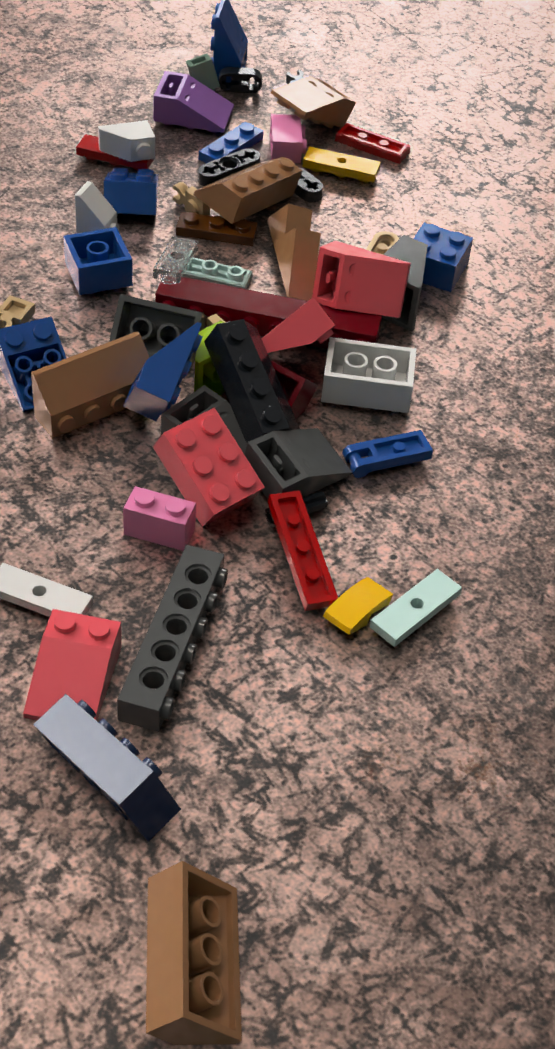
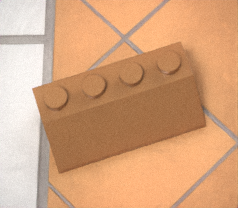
M283 156L255 164L195 190L193 195L233 224L293 196L303 170L297 167L292 160Z
M136 331L31 372L34 417L52 439L126 409L123 405L133 381L146 360L150 358L140 333Z
M181 861L148 878L146 1034L174 1045L237 1044L242 1042L237 888Z

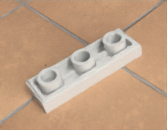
M6 563L0 565V599L50 617L53 609L86 615L93 605L92 595Z

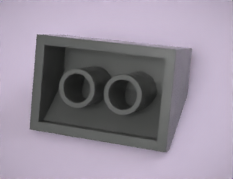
M120 294L109 342L138 331L148 355L151 357L195 323H202L199 332L206 328L208 316L202 312ZM193 352V354H192V356H191V358H190V360H189V361L192 362L191 367H190V370H191V368H192V366H193V363H194V361H195L196 352H195V353Z

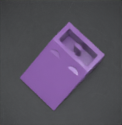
M165 71L154 94V121L165 125L173 124L185 126L189 129L198 128L209 130L213 133H224L234 109L233 103L188 74Z

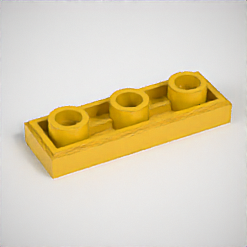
M309 146L304 156L302 167L309 168L313 172L323 171L332 173L337 177H350L367 183L375 182L381 162Z

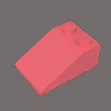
M312 297L261 339L267 353L312 344L316 340L322 344L334 334L331 328L335 324L315 298Z
M53 609L42 636L23 717L38 720L58 700L67 694L76 703L81 699L84 700L96 713L97 716L94 719L97 721L122 648L121 622Z

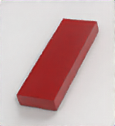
M346 123L335 135L336 142L400 164L410 153L411 146L409 144Z

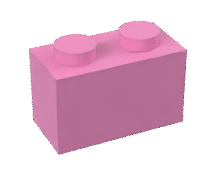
M271 114V160L284 156L294 163L301 164V156L306 154L307 140L305 139V125H301L300 117L296 115Z
M135 486L123 508L124 535L184 551L195 530L196 502Z

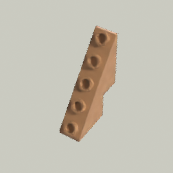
M288 203L269 216L267 222L287 297L309 301L313 294L321 233L310 230L312 210Z

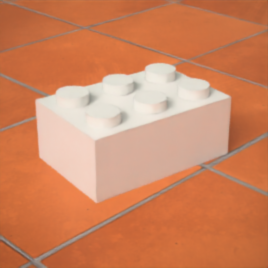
M330 337L321 402L408 413L414 382L416 348Z

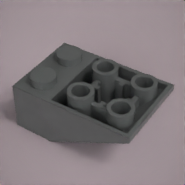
M205 385L161 414L162 435L164 432L215 407L244 455L247 447L231 405L227 400Z
M318 428L272 431L247 443L245 456L265 486L262 492L267 498H269L270 494L300 490L303 498L352 475V471Z

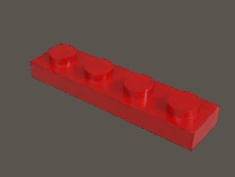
M300 490L270 494L267 503L304 610L328 608L338 598Z

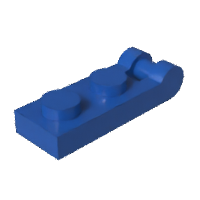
M421 430L350 444L342 451L345 461L351 463L350 470L356 478L365 477L372 471L428 460L432 458L433 453L432 447Z

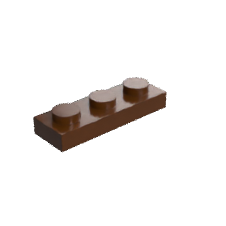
M181 212L176 225V235L253 246L258 223L242 219L231 224L221 216Z

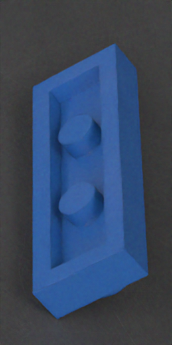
M243 122L201 149L198 160L208 163L242 149H248L263 139L264 131L251 123Z

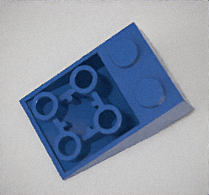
M221 0L220 3H216L215 14L212 15L211 29H215L214 36L211 38L210 50L214 51L211 59L217 78L219 72L225 67L245 68L248 53V39L230 1ZM227 76L226 82L228 83L231 82L230 76Z
M113 168V171L108 172L104 179V197L117 213L156 215L159 174H154L152 169H138L137 173H128L127 168Z
M52 316L0 329V368L22 411L33 410L31 372L66 359Z
M195 323L146 360L133 381L123 407L157 421L162 413L175 404L181 391L179 385L182 379H185L192 364L189 360L193 352L197 351L203 336L198 334L202 323Z

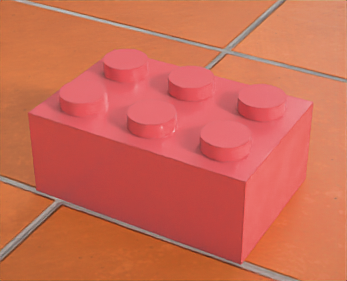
M215 407L164 432L153 446V449L184 499L196 502V518L202 527L252 501L265 488Z

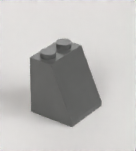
M403 235L383 254L411 263L401 317L382 316V318L412 332L415 329L428 245Z

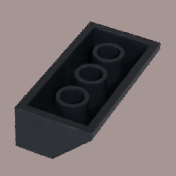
M244 319L217 324L204 343L246 443L272 431L300 429L257 328Z

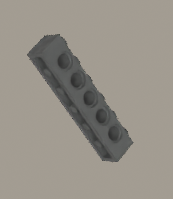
M186 544L117 699L118 721L159 732L163 720L170 719L175 705V699L173 698L175 691L181 692L185 683L186 671L184 669L187 664L192 665L197 652L196 640L197 638L204 637L208 624L206 616L208 612H214L218 600V593H216L218 587L224 588L227 580L228 569L224 568V554Z

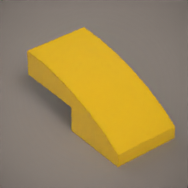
M366 577L337 598L324 612L323 617L350 635L366 626L371 614L389 605L393 593L369 577Z

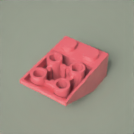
M333 241L321 246L319 249L312 297L319 304L335 309L400 318L411 263L339 241Z

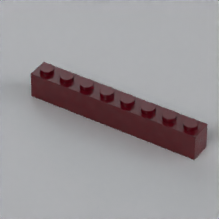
M164 273L155 293V302L202 312L208 317L217 314L225 322L244 319L257 328L260 336L263 337L307 302L305 300ZM319 304L335 324L331 328L334 334L330 337L371 343L378 342L382 315L335 309ZM330 337L322 344L316 340L312 344L307 345L328 349Z

